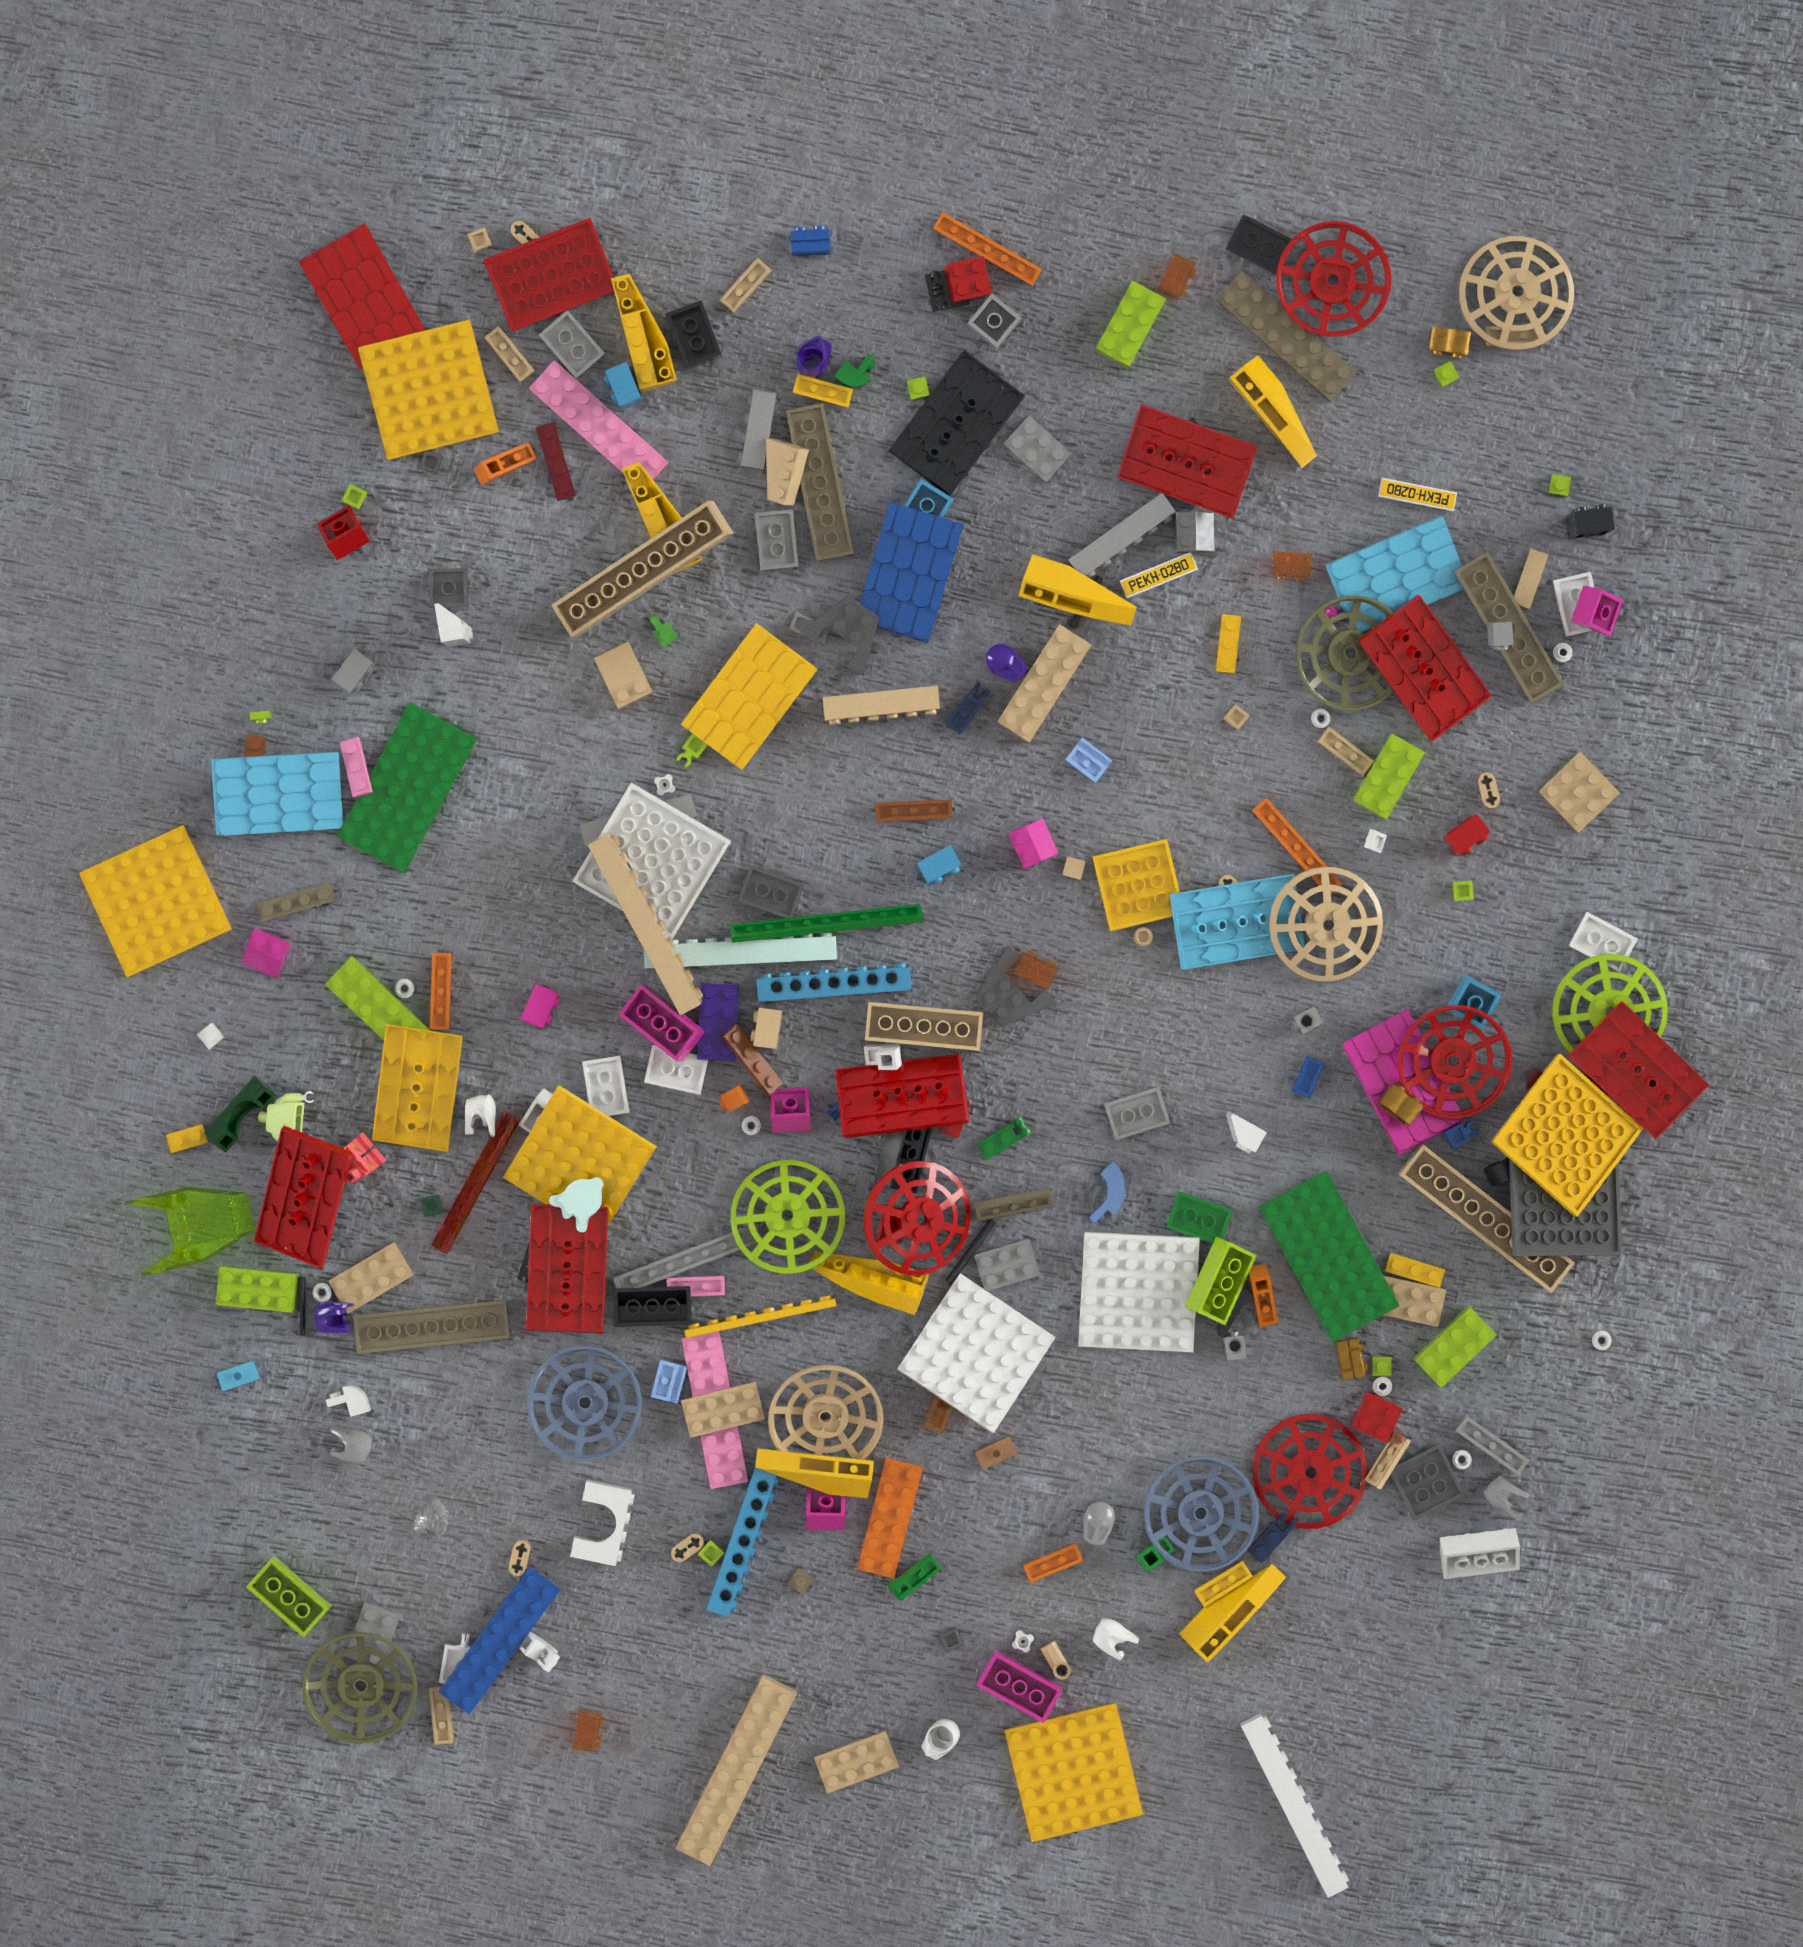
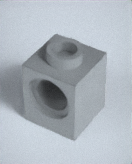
M1314 1006L1292 1017L1294 1019L1292 1022L1296 1032L1300 1031L1301 1034H1305L1323 1024ZM1306 1015L1311 1018V1024L1307 1027L1301 1024L1302 1017Z
M1239 1331L1228 1332L1227 1336L1223 1337L1226 1360L1245 1359L1244 1335L1239 1334ZM1233 1340H1237L1240 1343L1239 1348L1235 1351L1229 1348V1344Z

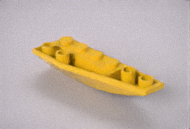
M626 274L611 278L639 390L641 393L677 381L668 343L631 275Z
M1258 355L1229 378L1228 381L1301 468L1317 456L1283 385Z
M640 462L622 468L651 538L682 518ZM699 556L698 558H696L695 560H693L692 562H690L674 574L686 570L687 568L702 561L701 556Z
M1034 554L1031 556L1018 595L1070 613L1125 625H1132L1137 609L1133 604L1072 567Z
M815 1251L810 1262L820 1257L824 1252ZM832 1254L822 1264L813 1268L822 1276L859 1296L915 1315L921 1302L929 1274L917 1276L904 1275L890 1270L879 1260ZM892 1262L896 1266L902 1267V1265Z
M757 1448L755 1468L829 1495L868 1498L874 1461Z
M1273 1564L1267 1566L1249 1580L1206 1607H1203L1179 1634L1208 1663L1255 1614L1286 1576Z

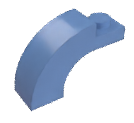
M1114 1161L1100 1173L1106 1181L1108 1191L1104 1202L1089 1216L1094 1223L1096 1221L1100 1223L1107 1216L1105 1213L1107 1210L1114 1215L1120 1208L1124 1198V1178L1120 1168Z

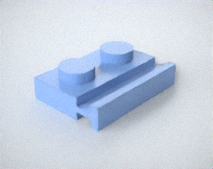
M1081 738L1065 759L1094 783L1098 781L1112 762L1110 758L1084 738Z
M660 1359L651 1397L678 1404L687 1366Z

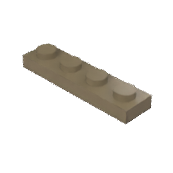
M331 882L258 903L257 908L261 922H266L334 902L336 898Z
M1049 1188L974 1203L977 1221L1053 1206Z

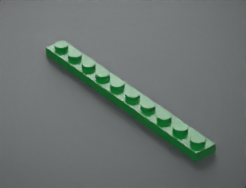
M913 904L730 924L732 943L918 923L923 922L921 905Z

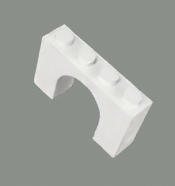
M587 1479L582 1500L602 1504L611 1509L616 1518V1528L611 1536L602 1540L575 1536L570 1557L616 1566L617 1562H621L623 1551L619 1549L621 1543H625L627 1532H624V1526L629 1524L631 1513H627L628 1507L633 1505L635 1494H631L632 1489Z

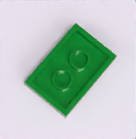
M1178 1191L1166 1228L1213 1243L1216 1237L1223 1239L1233 1210Z

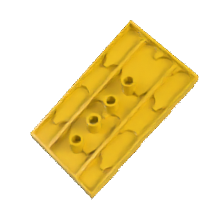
M756 623L681 725L743 770L818 669Z
M386 1024L373 1126V1141L448 1152L463 1036Z

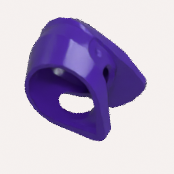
M816 336L799 348L796 366L801 375L817 378L824 372L832 350V345L820 336Z
M997 644L987 652V666L996 676L1016 683L1027 670L1026 664L1011 647Z
M325 1301L316 1305L313 1311L318 1331L322 1333L349 1332L350 1327L344 1320L345 1309L354 1306L353 1303Z

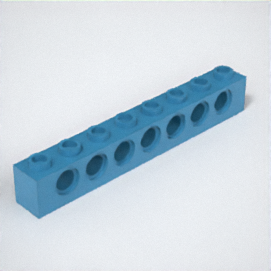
M906 963L894 964V968L887 969V965L875 966V970H868L866 966L856 967V971L851 972L848 971V968L837 969V973H829L828 969L818 970V974L810 975V971L799 972V976H791L790 972L779 973L780 977L772 978V974L760 975L761 979H756L758 1002L912 990L910 967H906ZM890 972L897 975V981L893 984L886 981V975ZM869 974H875L878 977V982L875 985L867 983V976ZM851 975H855L859 979V983L855 987L850 986L847 982ZM831 977L839 979L840 984L837 988L829 986L828 981ZM813 978L820 981V987L817 990H813L809 986V982ZM793 980L800 981V990L793 991L790 983ZM775 981L782 984V990L778 993L773 992L771 989V985Z
M758 1468L754 1469L707 1606L708 1611L729 1617L730 1613L734 1614L737 1605L734 1599L736 1594L740 1595L743 1584H740L742 1576H747L750 1566L746 1564L748 1558H753L756 1548L752 1546L755 1540L759 1541L762 1532L759 1526L761 1522L765 1523L768 1514L765 1508L767 1504L771 1505L774 1493H771L773 1485H778L780 1476ZM765 1481L769 1487L767 1490L761 1491L757 1486L758 1483ZM754 1499H759L762 1502V1507L755 1509L752 1507L751 1502ZM752 1517L756 1520V1525L748 1527L745 1520ZM745 1535L749 1537L750 1542L747 1545H742L739 1542V1538ZM741 1554L744 1560L741 1563H736L733 1560V1556ZM729 1572H734L737 1574V1579L729 1581L726 1575ZM723 1590H728L731 1593V1597L723 1599L720 1593Z

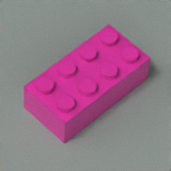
M640 984L618 1014L676 1062H683L706 1032L685 1014L680 1015L675 1006L647 984Z
M996 1649L976 1682V1685L1042 1723L1047 1719L1063 1690L1059 1684Z

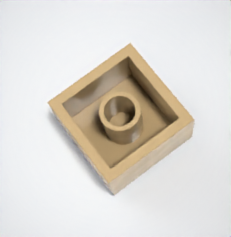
M759 1007V1010L754 1012L753 1022L757 1024L756 1030L751 1032L750 1041L754 1042L753 1046L777 1049L782 1010Z

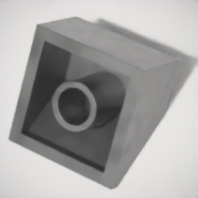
M1176 512V553L1215 551L1214 513Z

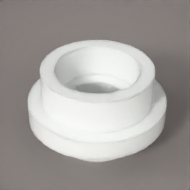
M1559 643L1553 649V656L1559 662H1566L1572 657V648L1566 643ZM1561 649L1566 650L1565 656L1560 655Z
M1317 709L1312 713L1311 721L1315 727L1324 728L1330 722V714L1325 709ZM1318 715H1323V722L1317 720Z
M401 979L395 985V992L401 998H408L414 992V985L408 979ZM403 985L408 986L407 992L401 990Z
M748 1116L743 1120L742 1130L746 1134L755 1135L760 1131L761 1123L758 1118ZM749 1122H753L755 1124L754 1129L748 1128Z
M319 1283L314 1286L312 1295L316 1301L325 1302L330 1299L332 1290L328 1284ZM320 1289H324L326 1291V1294L324 1296H321L319 1294Z
M1598 1331L1592 1337V1344L1599 1350H1605L1611 1345V1336L1605 1331ZM1600 1337H1604L1605 1339L1604 1343L1602 1344L1598 1342V1339Z
M1378 1377L1373 1382V1390L1377 1395L1386 1396L1392 1390V1383L1386 1377ZM1381 1383L1386 1384V1388L1384 1390H1380L1379 1385Z
M1459 1450L1454 1453L1452 1462L1456 1468L1466 1469L1470 1466L1472 1458L1467 1451ZM1460 1456L1465 1457V1461L1463 1463H1460L1458 1461V1458Z

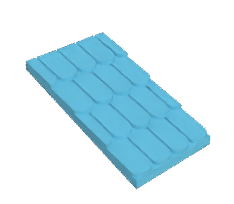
M1443 516L1436 517L1325 564L1337 597L1359 595L1372 598L1384 604L1393 613L1417 594L1428 605L1463 590L1462 585L1453 572L1462 565ZM1353 601L1340 602L1344 613L1351 612ZM1361 602L1359 613L1372 618L1378 624L1387 618L1375 606ZM1357 619V631L1364 632L1373 628L1367 622Z
M339 752L211 759L216 835L227 836L341 829L343 815Z
M1279 875L1169 894L1181 970L1277 954L1270 939L1269 916L1276 896L1283 886L1295 875ZM1288 894L1280 905L1277 924H1288L1291 909L1296 902ZM1300 908L1296 914L1295 923H1302ZM1295 931L1297 940L1303 948L1305 946L1303 931ZM1277 932V937L1284 953L1297 951L1291 942L1289 932Z

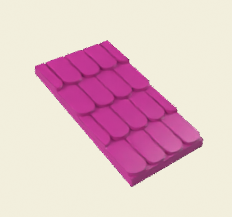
M1408 1009L1342 1044L1398 1156L1464 1121V1118L1447 1119L1437 1117L1422 1109L1411 1126L1407 1127L1377 1104L1390 1085L1399 1084L1402 1086L1397 1068L1399 1048L1405 1034L1415 1023ZM1418 1027L1410 1035L1407 1043L1418 1044L1422 1037ZM1404 1051L1403 1071L1406 1081L1416 1076L1413 1065L1414 1053ZM1420 1054L1419 1066L1421 1072L1431 1066L1430 1057ZM1435 1074L1425 1079L1431 1087L1439 1091L1442 1080ZM1420 1083L1411 1088V1091L1419 1100L1430 1107H1435L1437 1096L1429 1093ZM1444 1099L1443 1111H1460L1455 1100Z

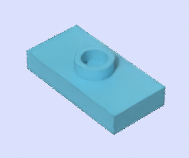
M254 1360L217 1373L223 1391L260 1379Z

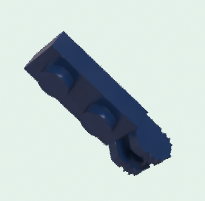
M979 682L965 695L945 722V725L959 735L967 727L983 705V701L991 692L987 689L979 700L975 699L973 695L980 688L981 684Z
M1282 1513L1274 1522L1272 1521L1247 1549L1259 1562L1263 1563L1296 1524L1294 1520H1291L1283 1530L1279 1527L1287 1517L1285 1513Z

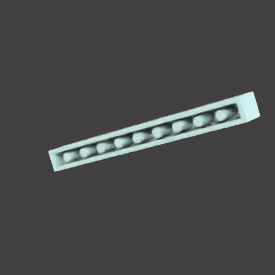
M820 933V937H813V934L801 935V938L790 936L782 937V939L772 938L732 943L731 938H724L725 942H717V938L705 939V943H698V939L686 940L685 944H679L678 940H673L676 945L673 949L676 954H681L685 962L683 967L837 959L836 936L832 937V933ZM644 950L645 969L654 968Z

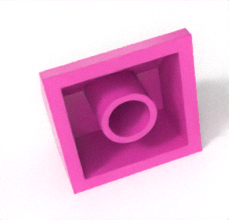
M1583 585L1571 622L1595 632L1611 636L1623 600L1602 589Z
M1043 819L1008 834L1023 869L1058 854Z
M254 928L241 963L277 979L292 943L261 929Z
M536 984L520 1019L540 1028H544L545 1025L549 1026L553 1017L550 1013L553 1008H557L561 1000L558 997L559 993L543 985Z
M809 1088L776 1089L770 1095L773 1133L811 1131Z
M807 1487L806 1530H845V1496L829 1495Z

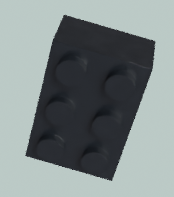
M702 300L665 313L686 370L722 358Z
M1606 504L1595 505V507L1589 510L1587 506L1577 507L1566 516L1568 539L1607 535L1615 530L1612 507H1607Z

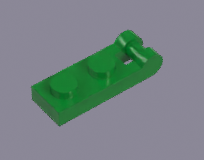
M1022 1116L976 1144L986 1161L1032 1133L1030 1128H1027L1024 1124L1025 1120ZM1016 1126L1020 1130V1133L1017 1135L1012 1130Z
M928 1553L897 1579L891 1580L888 1583V1588L895 1592L896 1598L901 1601L942 1568L932 1555Z

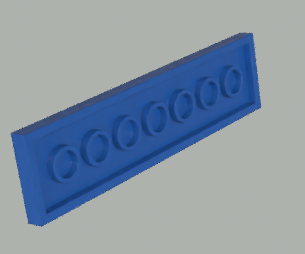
M529 1566L438 1693L470 1715L561 1589Z

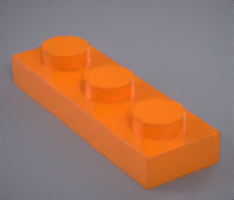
M1073 1543L1025 1563L1023 1567L1030 1583L1078 1564L1083 1561L1077 1544Z

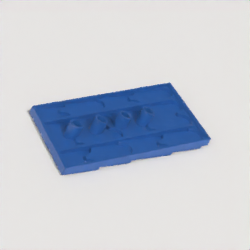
M893 502L889 503L860 600V604L880 617L877 628L928 643L964 524Z

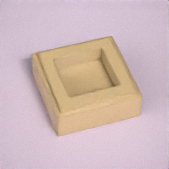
M485 227L467 234L474 253L492 246Z
M1234 704L1223 719L1238 731L1250 715Z
M1067 856L1062 875L1081 880L1086 861Z

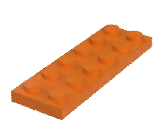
M886 1457L857 1569L894 1579L923 1470L922 1466Z

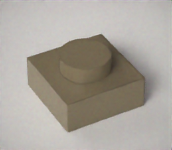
M798 1567L787 1584L803 1595L814 1578Z

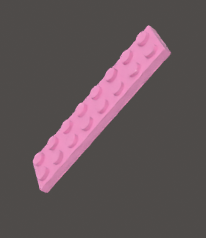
M555 360L529 387V390L622 473V468L640 462L654 480L669 464L667 460Z
M720 1331L681 1338L692 1396L695 1397L730 1388ZM738 1426L700 1435L710 1489L748 1482Z

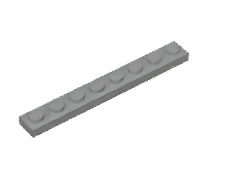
M754 1223V1226H755V1228H756V1231H757V1233L759 1234V1236L761 1237V1234H760V1232H759V1229H758V1227H757V1224ZM749 1226L738 1229L741 1240L746 1247L757 1243L751 1234ZM731 1232L613 1278L616 1288L645 1287L741 1249Z

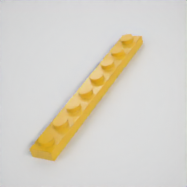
M831 1295L819 1297L820 1301L812 1302V1299L801 1301V1305L794 1306L793 1303L784 1304L782 1309L778 1310L770 1307L763 1309V1313L756 1314V1311L744 1313L745 1317L737 1318V1315L725 1317L726 1321L718 1322V1319L707 1321V1325L702 1326L699 1323L688 1325V1329L684 1331L686 1338L835 1307L837 1303L835 1297L831 1298Z

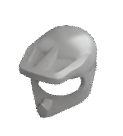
M338 1426L331 1428V1432L341 1438L340 1441L345 1445V1450H338L336 1447L332 1448L331 1456L351 1462H363L366 1460L373 1441L369 1434L360 1430H351Z
M1503 1476L1497 1477L1483 1491L1485 1498L1492 1506L1500 1509L1515 1520L1518 1519V1515L1511 1509L1513 1503L1508 1499V1496L1510 1494L1520 1495L1522 1500L1526 1501L1531 1495Z
M1094 1502L1087 1507L1083 1517L1084 1540L1093 1545H1103L1106 1542L1115 1520L1114 1510L1109 1504Z

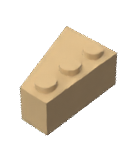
M766 438L768 500L783 505H794L809 449L778 439Z

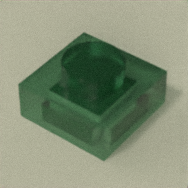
M440 1194L420 1198L424 1217L444 1213Z

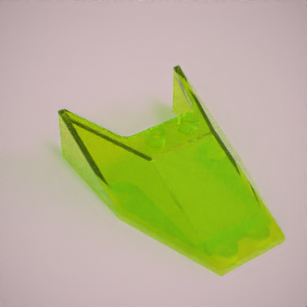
M185 1187L125 1201V1205L163 1209L166 1213L172 1239V1253L141 1272L142 1276L206 1262L255 1230L247 1194L244 1192Z

